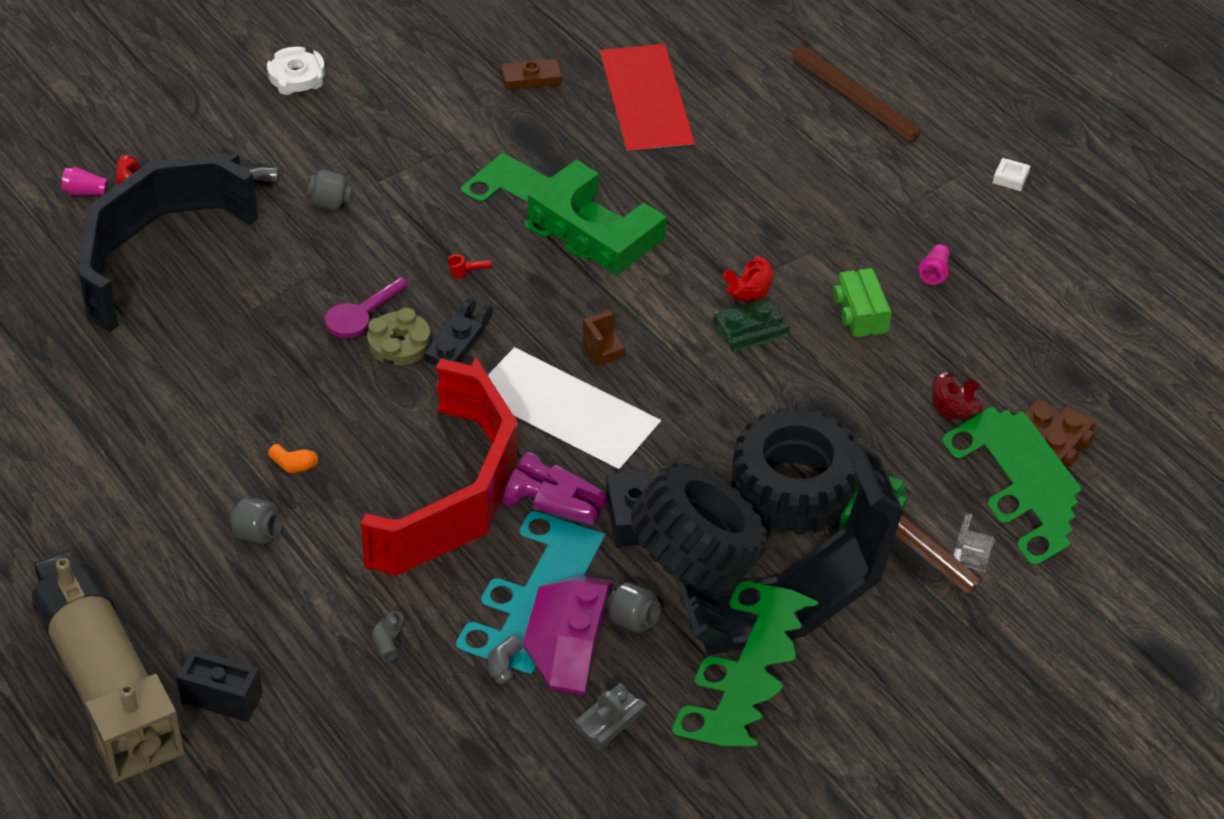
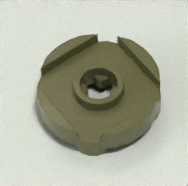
M402 308L398 312L384 314L372 319L368 324V348L372 356L383 363L384 359L394 361V365L398 366L415 363L424 357V352L431 344L430 327L423 318L417 316L415 311L410 308ZM403 336L404 340L400 341L398 338L394 337Z

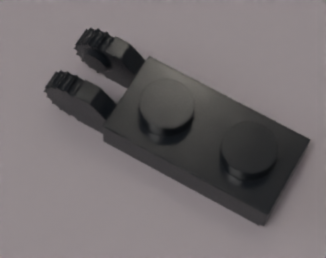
M467 298L460 306L458 314L455 313L424 352V361L436 366L440 358L461 362L483 334V329L491 319L493 307L487 304L482 306L474 321L469 318L474 313L476 301Z

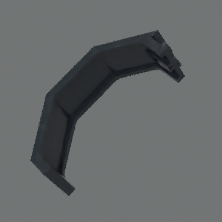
M239 154L149 162L87 207L78 273L87 319L109 333L119 326L111 281L104 277L107 256L161 215L218 208L229 212L249 225L258 219L253 173L240 166Z
M859 443L847 451L861 482L847 524L782 574L752 581L754 583L790 589L819 603L815 606L803 607V609L794 612L802 626L796 630L785 631L790 639L807 636L881 581L903 509L880 457ZM678 580L677 584L681 593L680 601L687 610L691 621L690 630L699 641H703L707 655L744 649L759 614L735 610L730 607L729 602L736 587L726 592L710 593L709 590L700 591L695 589L693 585H686ZM747 588L739 594L738 600L745 606H751L760 600L761 594L757 589Z

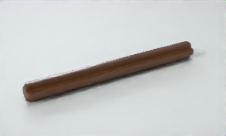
M801 45L794 50V60L904 139L913 142L919 138L921 130L918 126L807 47Z

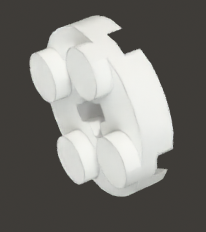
M288 47L279 50L274 54V59L271 62L269 60L267 63L270 82L278 87V91L284 95L320 88L323 84L322 79L325 75L324 60L318 52L313 50V55L306 52L304 47Z

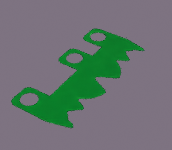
M743 581L736 587L729 602L730 607L735 610L759 614L738 662L713 656L706 657L702 661L695 676V683L698 686L725 692L716 711L693 705L682 707L672 727V732L677 736L720 746L758 745L755 739L748 736V732L745 729V725L763 717L752 706L769 700L783 688L782 683L765 670V667L771 664L795 660L794 644L785 631L801 628L802 624L794 615L795 611L801 610L803 607L819 604L816 600L790 589ZM747 588L757 589L761 594L760 600L751 606H745L738 600L739 594ZM712 664L723 665L727 671L726 676L719 682L707 681L704 678V671L708 666ZM687 714H701L704 717L703 727L695 732L685 731L682 728L681 722Z

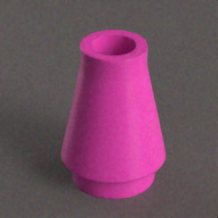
M73 166V168L66 167L62 177L61 191L68 192V195L103 196L107 191L108 179L99 177L76 166Z
M941 244L935 245L932 251L920 262L918 272L925 283L937 285L947 278L950 251L946 246Z

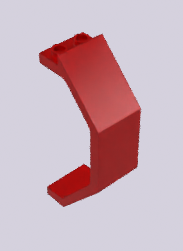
M476 357L472 366L440 358L436 366V372H438L439 376L437 383V395H439L440 400L438 412L477 422L492 444L477 480L472 485L401 519L392 520L365 513L361 522L365 568L397 576L489 532L510 477L517 467V420Z

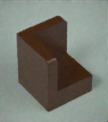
M611 310L583 319V347L596 366L625 357L626 348L614 332V314Z

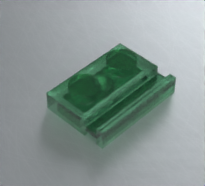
M771 297L714 313L713 322L724 340L731 345L730 349L732 352L788 336L790 331L789 324H785L783 315Z

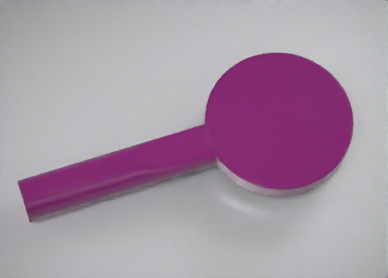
M400 277L360 305L344 303L332 307L325 315L326 329L332 335L341 338H353L363 334L368 329L369 313L407 288V282Z

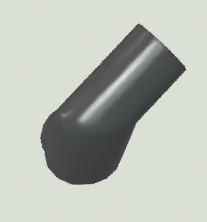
M256 167L249 169L253 173L254 182H279V168Z
M391 610L383 616L372 632L373 641L383 662H391L399 655L393 641L402 629L404 617L396 610Z
M511 635L490 651L487 658L488 673L500 685L512 679L513 672L509 668V659L522 650L521 642L514 635Z

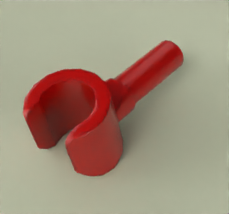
M453 254L447 259L451 274L455 278H462L467 274V271L473 269L492 268L491 260L465 262L464 257L460 254Z

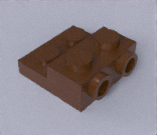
M1037 399L1025 412L1067 468L1073 466L1078 458L1079 451L1082 448L1088 449L1095 439L1096 432L1093 431L1095 421L1068 406L1062 412H1059Z

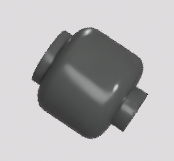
M319 169L315 175L310 174L305 197L310 198V204L313 207L338 211L342 203L348 204L351 186L346 185L344 174Z
M248 497L242 499L232 510L230 524L232 532L237 539L265 545L279 535L283 526V518L274 503Z
M630 582L620 585L609 595L607 600V608L612 623L635 633H642L652 628L658 622L661 614V605L656 593Z

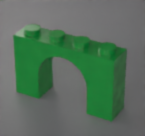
M576 159L528 194L527 217L552 232L557 238H561L575 247L580 253L589 256L601 267L608 269L615 275H619L665 239L667 217L643 202L624 218L616 222L599 224L582 219L575 212L598 195L599 173Z

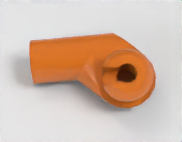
M274 444L268 451V456L290 474L313 469L318 464L317 454L307 449L288 452L280 444Z

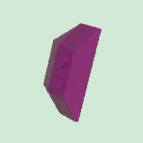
M578 575L538 588L524 636L523 647L544 677V681L550 690L585 696L608 610L607 600L614 587L613 580Z

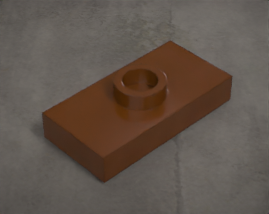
M557 59L501 64V72L506 90L560 85L562 81Z

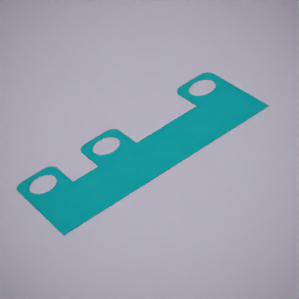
M538 511L530 512L520 528V534L548 546L526 586L523 587L496 578L489 582L481 597L484 605L510 614L501 631L476 622H470L465 625L456 641V646L460 650L487 659L490 651L508 637L514 635L521 642L522 650L509 659V667L528 674H532L536 666L524 649L523 640L538 588L574 576L584 575L606 535ZM534 519H544L549 522L550 530L544 535H535L530 532L528 528L529 523ZM498 586H505L512 591L513 597L509 602L499 604L491 599V591ZM473 630H481L488 635V642L481 648H472L466 643V635Z

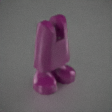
M531 452L524 454L518 469L513 471L503 496V504L509 507L518 505L523 497L534 498L533 509L589 526L594 525L598 518L597 511L602 510L608 500L607 495L594 485L558 465L549 468L541 463L536 454Z

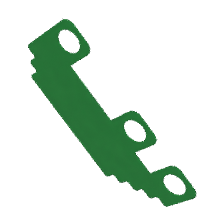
M990 407L943 436V443L955 458H962L979 447L986 445L1014 483L992 496L988 501L989 507L999 521L1003 523L1010 522L1030 509H1033L1041 520L1042 526L1021 537L1018 541L1019 549L1031 564H1039L1070 546L1066 535L1073 530L1069 525V521L1075 518L1071 507L1078 503L1074 495L1080 492L1082 488L1024 412L1012 415L1009 410L998 413L995 407ZM959 432H967L973 438L972 444L967 449L958 450L952 445L954 435ZM1006 495L1015 496L1019 501L1018 509L1011 514L1000 512L997 506L998 501ZM1042 536L1048 540L1049 548L1044 554L1033 555L1028 551L1027 544L1033 537Z

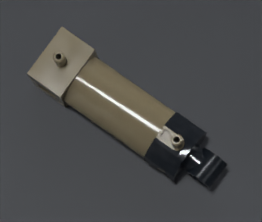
M68 550L35 562L34 568L39 583L32 593V605L40 618L46 634L53 642L88 713L96 747L114 784L183 755L184 750L176 710L157 674L148 676L96 570L87 565H76Z

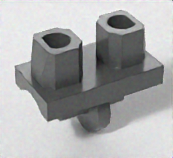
M619 683L610 692L603 691L598 695L597 703L574 721V728L585 736L586 742L597 751H602L610 744L614 737L630 727L635 722V719L646 711L647 704L643 700L634 697L623 684Z

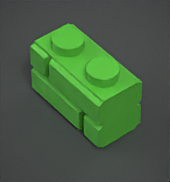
M872 268L858 270L857 272L854 270L841 272L838 275L837 285L833 286V299L835 304H841L843 325L850 327L855 338L869 336L870 333L873 335L887 333L890 327L892 312L875 271Z

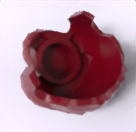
M942 372L935 377L932 385V401L938 413L944 418L951 420L967 419L982 412V401L974 398V392L980 388L977 381H966L962 387L958 388L955 382L956 377H953L950 373Z

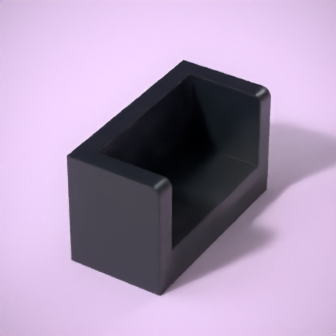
M194 649L190 651L176 677L181 703L246 722L251 718L263 693L259 668Z

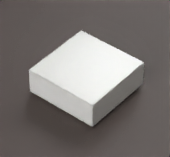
M1002 158L994 175L993 184L1021 191L1029 174L1030 166Z

